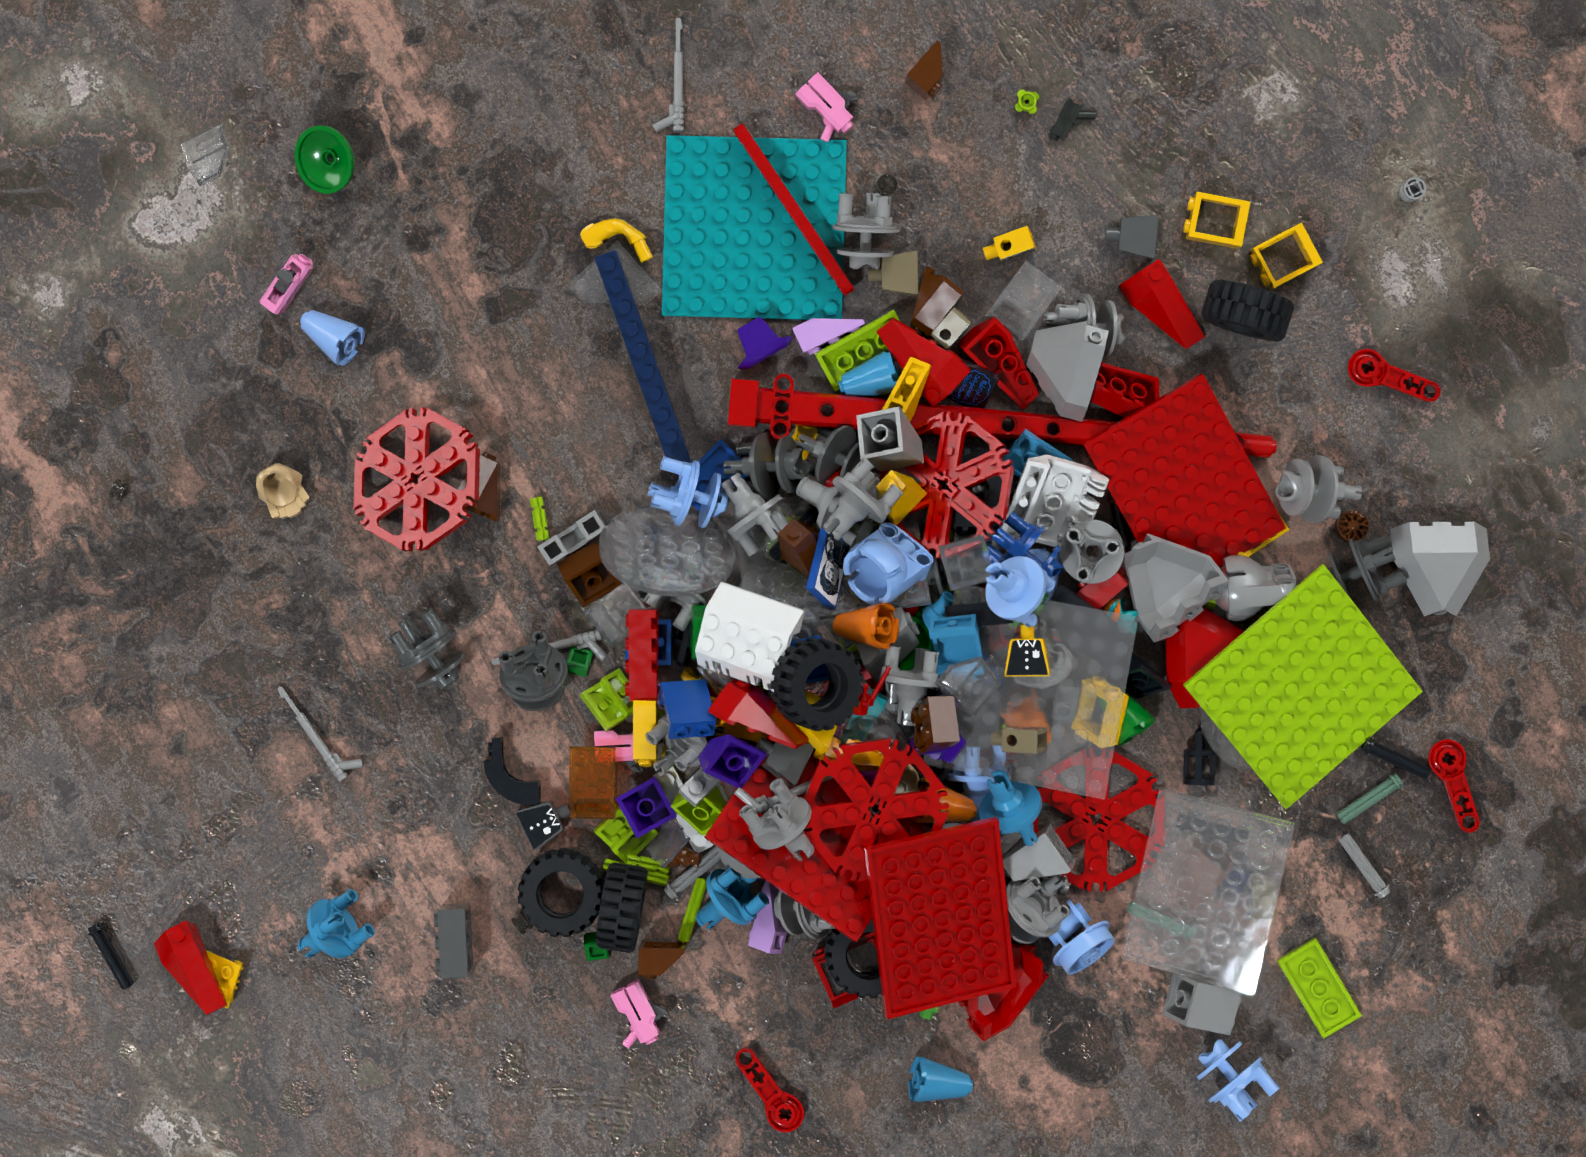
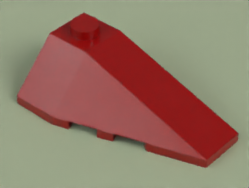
M1160 259L1118 286L1133 308L1146 316L1149 321L1162 329L1185 350L1205 338L1180 291Z
M995 316L973 327L957 343L980 367L1000 375L997 384L1022 410L1039 395L1022 356L1016 347L1012 334Z
M895 318L890 319L876 331L902 369L905 368L910 356L931 365L921 395L932 406H935L947 397L971 371L956 353L951 350L946 351L936 345L937 342L932 339L927 340L917 334L916 330Z
M738 679L728 682L708 710L709 713L728 724L735 725V722L748 726L747 731L768 734V739L793 749H797L808 742V738L793 722L785 719L783 714L777 710L776 704L760 687L752 685L751 682L747 683Z
M184 921L166 930L154 943L162 965L206 1015L227 1006L228 1004L196 925Z

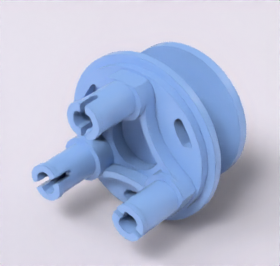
M663 456L660 469L678 474L679 478L675 486L670 488L651 482L649 486L650 491L647 496L652 497L650 507L668 511L672 515L674 525L678 527L685 520L692 501L701 504L698 518V526L701 528L707 526L711 517H719L721 513L726 511L729 497L725 489L720 488L721 474H713L705 493L696 490L700 470L699 461L694 460L692 463Z
M1218 1039L1214 1044L1213 1052H1205L1199 1055L1198 1060L1206 1069L1197 1076V1079H1202L1217 1066L1229 1082L1208 1101L1210 1103L1213 1101L1217 1103L1220 1100L1224 1106H1228L1239 1122H1241L1258 1106L1246 1092L1245 1086L1251 1081H1257L1269 1097L1279 1090L1280 1087L1262 1066L1261 1061L1263 1059L1261 1057L1238 1074L1227 1062L1226 1058L1237 1050L1242 1043L1239 1041L1229 1049L1222 1039Z

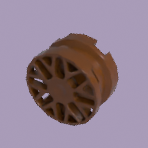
M1349 510L1342 512L1339 518L1335 520L1334 529L1337 536L1344 541L1349 542L1350 538L1359 541L1367 535L1369 521L1362 512Z

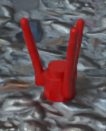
M890 666L882 674L870 697L867 693L869 684H864L863 693L858 698L860 703L858 707L853 708V714L859 716L867 714L869 706H873L874 700L891 670Z

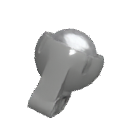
M1230 555L1223 558V564L1220 568L1229 580V583L1223 595L1215 602L1220 608L1225 610L1227 619L1244 621L1254 617L1265 606L1277 604L1296 587V576L1288 564L1278 563L1270 566H1261L1250 557Z

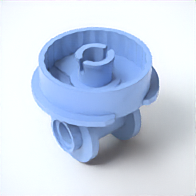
M1068 899L1066 903L1070 907V915L1062 920L1059 930L1050 936L1049 939L1055 946L1059 943L1062 945V948L1054 956L1053 963L1056 966H1062L1068 975H1072L1084 970L1101 958L1113 946L1115 938L1109 932L1110 924L1108 921H1101L1089 926L1087 922L1091 918L1081 904L1078 902L1074 905ZM1083 926L1086 928L1084 932L1076 936L1069 943H1065L1064 940Z

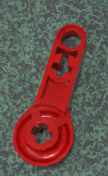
M1373 349L1358 350L1348 361V374L1352 381L1360 386L1382 385L1424 402L1435 401L1440 396L1441 390L1437 383L1390 365ZM1369 362V367L1372 366V369L1364 373V369L1361 368L1362 364ZM1411 378L1410 382L1412 384L1420 386L1418 389L1414 387L1406 389V384L1403 383L1404 380ZM1427 385H1431L1435 390L1432 398H1427L1424 395L1423 391Z
M1450 739L1440 740L1429 751V765L1444 783L1458 827L1468 833L1474 832L1478 829L1480 821L1464 774L1466 752L1457 741ZM1445 753L1453 756L1449 764L1442 761ZM1460 795L1466 798V800L1463 801L1465 809H1470L1471 811L1463 812L1462 806L1456 803V801L1459 800ZM1466 816H1472L1474 819V824L1470 828L1463 826L1462 821Z
M748 1047L741 1048L736 1054L735 1062L763 1100L769 1124L775 1130L782 1133L796 1130L802 1124L804 1118V1108L801 1102L796 1097L781 1090L752 1049ZM748 1052L751 1054L752 1061L749 1064H742L739 1060L741 1053ZM755 1062L758 1064V1066H755L756 1071L764 1073L763 1082L753 1080L755 1073L752 1069L749 1073L746 1071ZM782 1108L784 1110L790 1109L791 1113H789V1116L791 1117L789 1119L786 1117L781 1118L779 1115L781 1111L779 1110Z

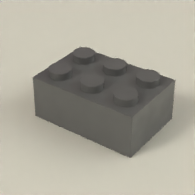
M470 903L443 904L437 910V913H434V926L438 927V936H435V949L439 950V959H436L437 973L440 972V979L468 977L474 970Z

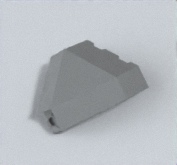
M1088 321L1036 330L1026 366L1030 372L1034 373L1039 381L1038 384L1056 406L1055 409L1061 417L1082 422L1091 399L1109 331L1087 325Z
M1408 522L1390 529L1392 550L1396 559L1394 562L1399 571H1403L1407 580L1406 584L1423 615H1442L1449 612L1457 616L1490 561L1487 529L1476 522H1464V526H1451V522H1432V526H1419V522Z
M1148 533L1144 542L1137 543L1132 547V551L1124 553V563L1133 607L1138 612L1136 618L1153 642L1176 634L1179 631L1178 626L1187 619L1188 621L1193 620L1204 611L1202 607L1211 599L1216 601L1220 598L1229 583V580L1211 556Z

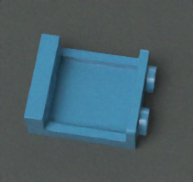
M976 614L930 619L929 636L933 641L934 652H939L937 664L938 678H953L962 675L974 676L983 673L984 657Z

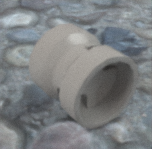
M1418 177L1408 179L1399 187V196L1408 203L1417 201L1426 193V184Z

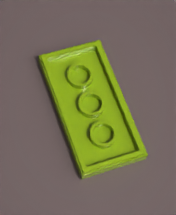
M1316 938L1309 940L1276 960L1323 1039L1362 1016Z

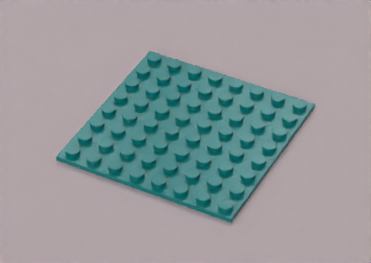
M667 135L662 316L761 317L762 319L810 320L812 318L842 319L843 293L737 137ZM753 138L843 271L844 255L837 254V249L844 248V231L834 230L832 225L836 224L839 193H845L847 140H829V142H825L821 139Z

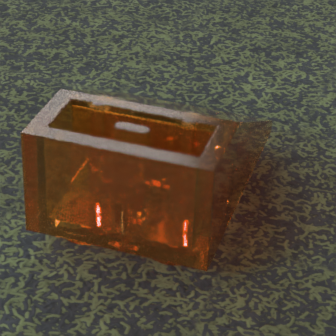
M570 746V818L615 819L618 803L615 799L618 797L616 748Z

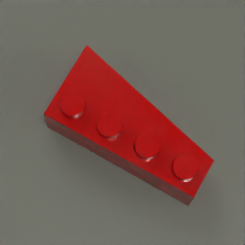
M629 609L628 614H626V627H628L629 637L625 639V649L629 650V659L625 661V673H629V682L625 683V696H629V701H658L659 609Z

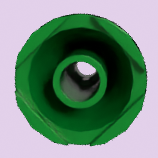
M1119 687L1123 693L1129 696L1118 745L1122 746L1131 741L1137 734L1143 733L1156 720L1146 709ZM1097 695L1105 714L1107 702Z

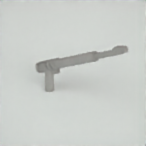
M680 18L676 19L673 105H669V116L653 124L656 133L672 124L674 132L684 131L683 52H681V30H683Z
M600 629L548 643L557 650L577 646V649L589 647L601 661L607 656L606 652L596 642L597 640H602ZM499 657L492 660L493 665L500 664Z
M278 687L281 698H285L297 715L295 718L318 749L323 760L327 762L326 764L330 767L331 772H334L333 774L337 777L338 782L348 777L345 770L363 768L362 759L342 761L337 753L333 754L330 752L304 713H300L284 688Z
M826 776L821 783L833 779V777ZM810 781L789 790L799 796L807 791ZM741 787L734 793L745 804L751 805L757 814L773 808V805L779 803V798L776 795L771 798H766L763 795L754 799Z

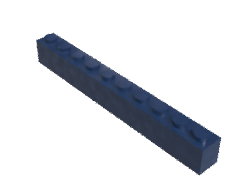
M617 250L594 257L666 457L678 461L692 463L689 449Z

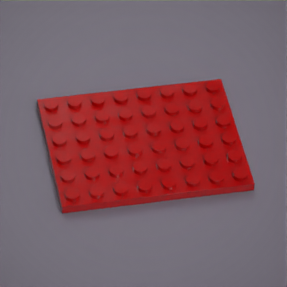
M1202 373L1082 443L1097 471L1109 478L1107 489L1137 543L1144 542L1148 533L1209 555L1217 566L1221 567L1223 558L1230 555H1238L1239 552L1245 553L1286 529Z
M815 748L797 784L791 788L812 779L820 760L813 757L816 751ZM761 762L742 789L754 799L763 795L766 798H771L775 796V793L770 789V784L778 778L765 769ZM834 778L821 783L815 796V803L817 805L851 800ZM733 793L704 838L846 937L857 942L872 919L868 880L857 882L856 879L859 876V872H857L856 878L851 880L852 871L849 869L844 871L843 876H840L839 869L842 865L838 867L835 873L815 847L813 854L809 858L803 850L800 852L802 861L794 858L785 845L769 850L760 848L754 841L753 835L748 829L749 826L739 815L741 808L747 804ZM803 793V794H801V795H799V796H797V797L804 798L805 793ZM874 805L871 807L874 812L878 811V806ZM762 811V813L757 815L761 817L766 811ZM915 817L897 819L910 836L927 833L930 828L924 823L913 822L912 818ZM854 825L824 829L820 833V839L833 855L841 856ZM877 834L873 845L885 843L880 835Z
M996 817L864 847L884 1015L887 1020L1016 987L999 820Z

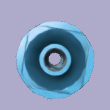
M885 350L841 375L842 380L838 381L841 393H846L847 396L891 394L900 377L891 352Z
M915 1057L910 1069V1073H914L913 1079L908 1082V1092L911 1101L925 1102L967 1097L968 1093L972 1092L973 1080L970 1079L969 1074L925 1057Z

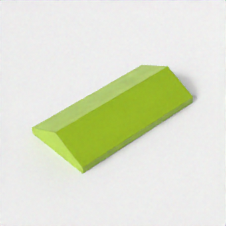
M894 310L815 353L823 372L835 392L840 389L838 381L842 380L841 375L883 351L889 350L876 331L892 318L899 320Z

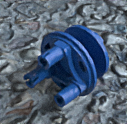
M1012 511L1004 523L1019 533L1020 539L1015 540L1000 527L996 532L1002 538L994 534L991 539L1006 549L1007 554L1003 555L990 545L989 542L979 553L992 564L1002 563L1009 558L1017 556L1028 557L1037 562L1050 577L1058 575L1063 570V565L1054 559L1061 549L1059 545L1044 562L1028 551L1045 527L1042 526L1040 528L1039 526L1035 527L1031 523L1028 524L1015 514L1014 511Z

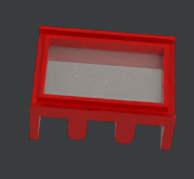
M874 932L862 933L857 942L851 941L848 945V961L859 972L871 973L879 970ZM824 946L814 950L815 954L812 955V960L833 1008L859 998L857 994L853 993L851 995L835 983L827 968Z

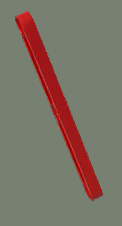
M741 123L733 129L735 135L844 296L853 292L852 284L744 124Z

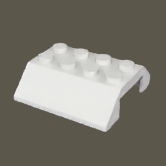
M1047 454L1028 458L1009 505L1006 519L1014 511L1015 514L1028 524L1031 523L1035 527L1039 526L1040 528L1042 526L1045 527L1035 542L1053 547L1060 546L1069 528L1081 521L1094 519L1100 503L1087 495V492L1097 497H1103L1104 490L1109 483V478L1101 475L1090 466ZM1004 523L1001 526L1015 540L1020 539V534L1009 525Z
M720 582L705 608L695 649L698 665L705 668L710 667L711 670L716 671L721 664L723 674L730 675V677L747 683L751 682L755 686L758 685L762 678L763 688L770 690L771 681H774V675H772L773 668H777L779 664L777 660L780 655L785 656V650L790 646L792 636L800 633L805 610L725 582Z

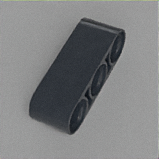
M987 602L944 606L945 617L976 614L978 626L1013 623V620H1006L996 615L989 608Z

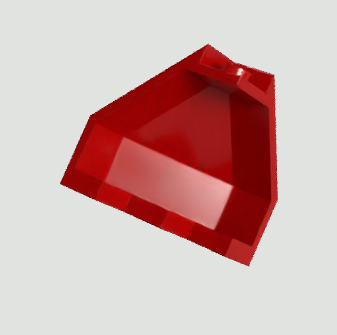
M1204 607V611L1193 620L1188 621L1187 619L1178 626L1179 631L1176 634L1166 638L1167 681L1172 685L1170 690L1180 709L1201 707L1183 684L1244 632Z
M1012 944L1015 988L958 1002L960 1007L964 1006L969 1018L966 1021L969 1028L983 1042L1009 1028L1049 977V974L1043 970L1044 964L1042 960L1036 957V946Z

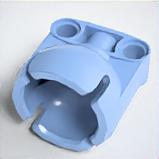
M883 523L878 530L849 550L844 558L843 571L845 575H851L856 570V574L848 580V584L860 599L872 605L890 603L918 581L927 578L933 563V556L896 525Z

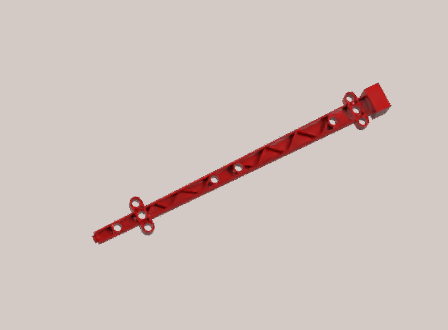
M785 373L778 375L774 379L773 388L758 387L759 381L731 379L728 427L755 429L756 423L770 424V434L776 440L783 436H788L791 426L838 429L841 426L848 425L854 428V430H858L856 415L882 410L887 399L794 390L792 377ZM782 378L790 382L789 389L784 391L780 390L777 386V382ZM785 401L788 404V410L785 413L777 412L775 409L777 402ZM918 402L914 416L910 421L911 425L914 426L942 412L954 413L953 421H956L958 414L962 413L970 416L998 440L1016 441L1024 429H1027L1046 443L1083 445L1082 443L1119 422L1084 418L1081 422L1061 417L1060 415L944 404L932 406L930 403ZM823 405H830L833 408V414L830 417H825L821 414L820 409ZM1004 419H1009L1013 423V429L1010 432L1002 428ZM781 423L785 425L787 431L783 436H778L774 433L773 428L776 424ZM1049 423L1057 425L1058 433L1056 435L1048 433L1047 425ZM935 428L923 435L940 436L941 429ZM968 432L965 436L967 438H981L974 432ZM1235 432L1248 457L1270 458L1272 454L1276 453L1277 442L1273 440L1272 435Z

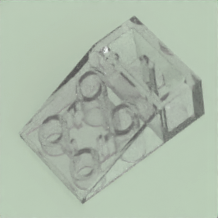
M1025 261L986 316L989 318L995 316L1014 337L1022 342L1062 287L1028 261Z

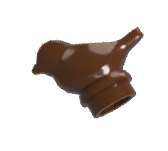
M679 831L675 832L674 846L669 847L667 851L663 852L665 861L670 868L679 867L680 865L684 867L694 865L698 868L702 861V857L698 852L693 851L683 843Z

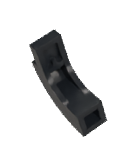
M503 736L493 737L492 742H488V755L492 756V759L483 761L487 779L492 787L502 797L512 802L524 805H539L541 803V780H520L512 776L504 763Z

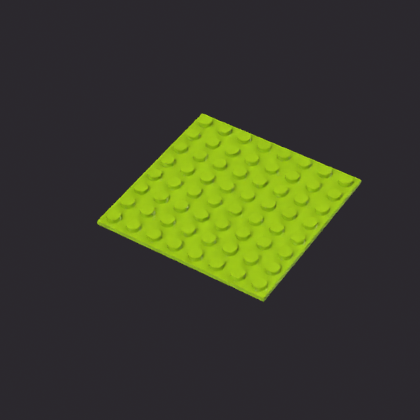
M1324 564L1320 565L1183 684L1286 810L1361 746L1366 738L1369 739L1423 692Z

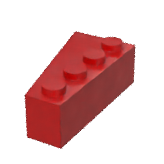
M1101 362L1090 402L1126 418L1160 398L1159 378Z
M1120 567L1114 576L1104 582L1095 584L1080 582L1075 593L1097 609H1101L1128 585L1127 573ZM1051 633L1057 641L1063 642L1060 638Z

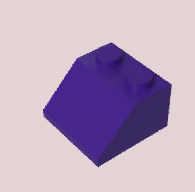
M727 734L710 739L699 754L698 759L703 772L734 787L742 788L767 754L765 751Z
M656 777L615 798L636 838L677 817Z

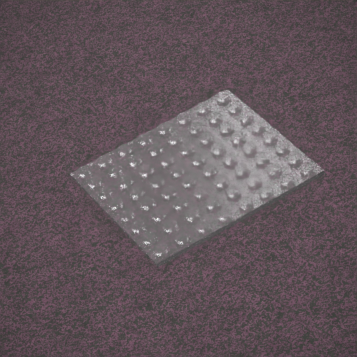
M956 583L952 605L987 602L986 588ZM1042 599L1039 606L1032 612L1037 616V623L1034 626V638L1045 639L1051 670L1050 676H1005L1010 639L1020 638V625H1023V623L1013 620V623L978 626L984 657V672L974 676L962 675L953 678H939V680L945 681L944 688H937V691L943 689L949 696H954L958 729L965 739L966 745L952 763H947L942 759L935 760L927 754L924 756L925 762L928 765L993 777L991 773L994 771L1003 770L1013 782L1105 800L1139 617ZM1010 726L1046 727L1047 751L1038 754L1002 752V746L991 745L992 731L1002 732L1003 728Z

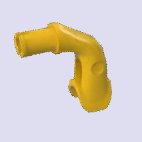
M613 218L595 224L592 223L583 228L580 233L585 246L589 249L603 245V241L614 235L623 234L630 246L633 245L641 263L653 258L645 241L646 236L622 219Z

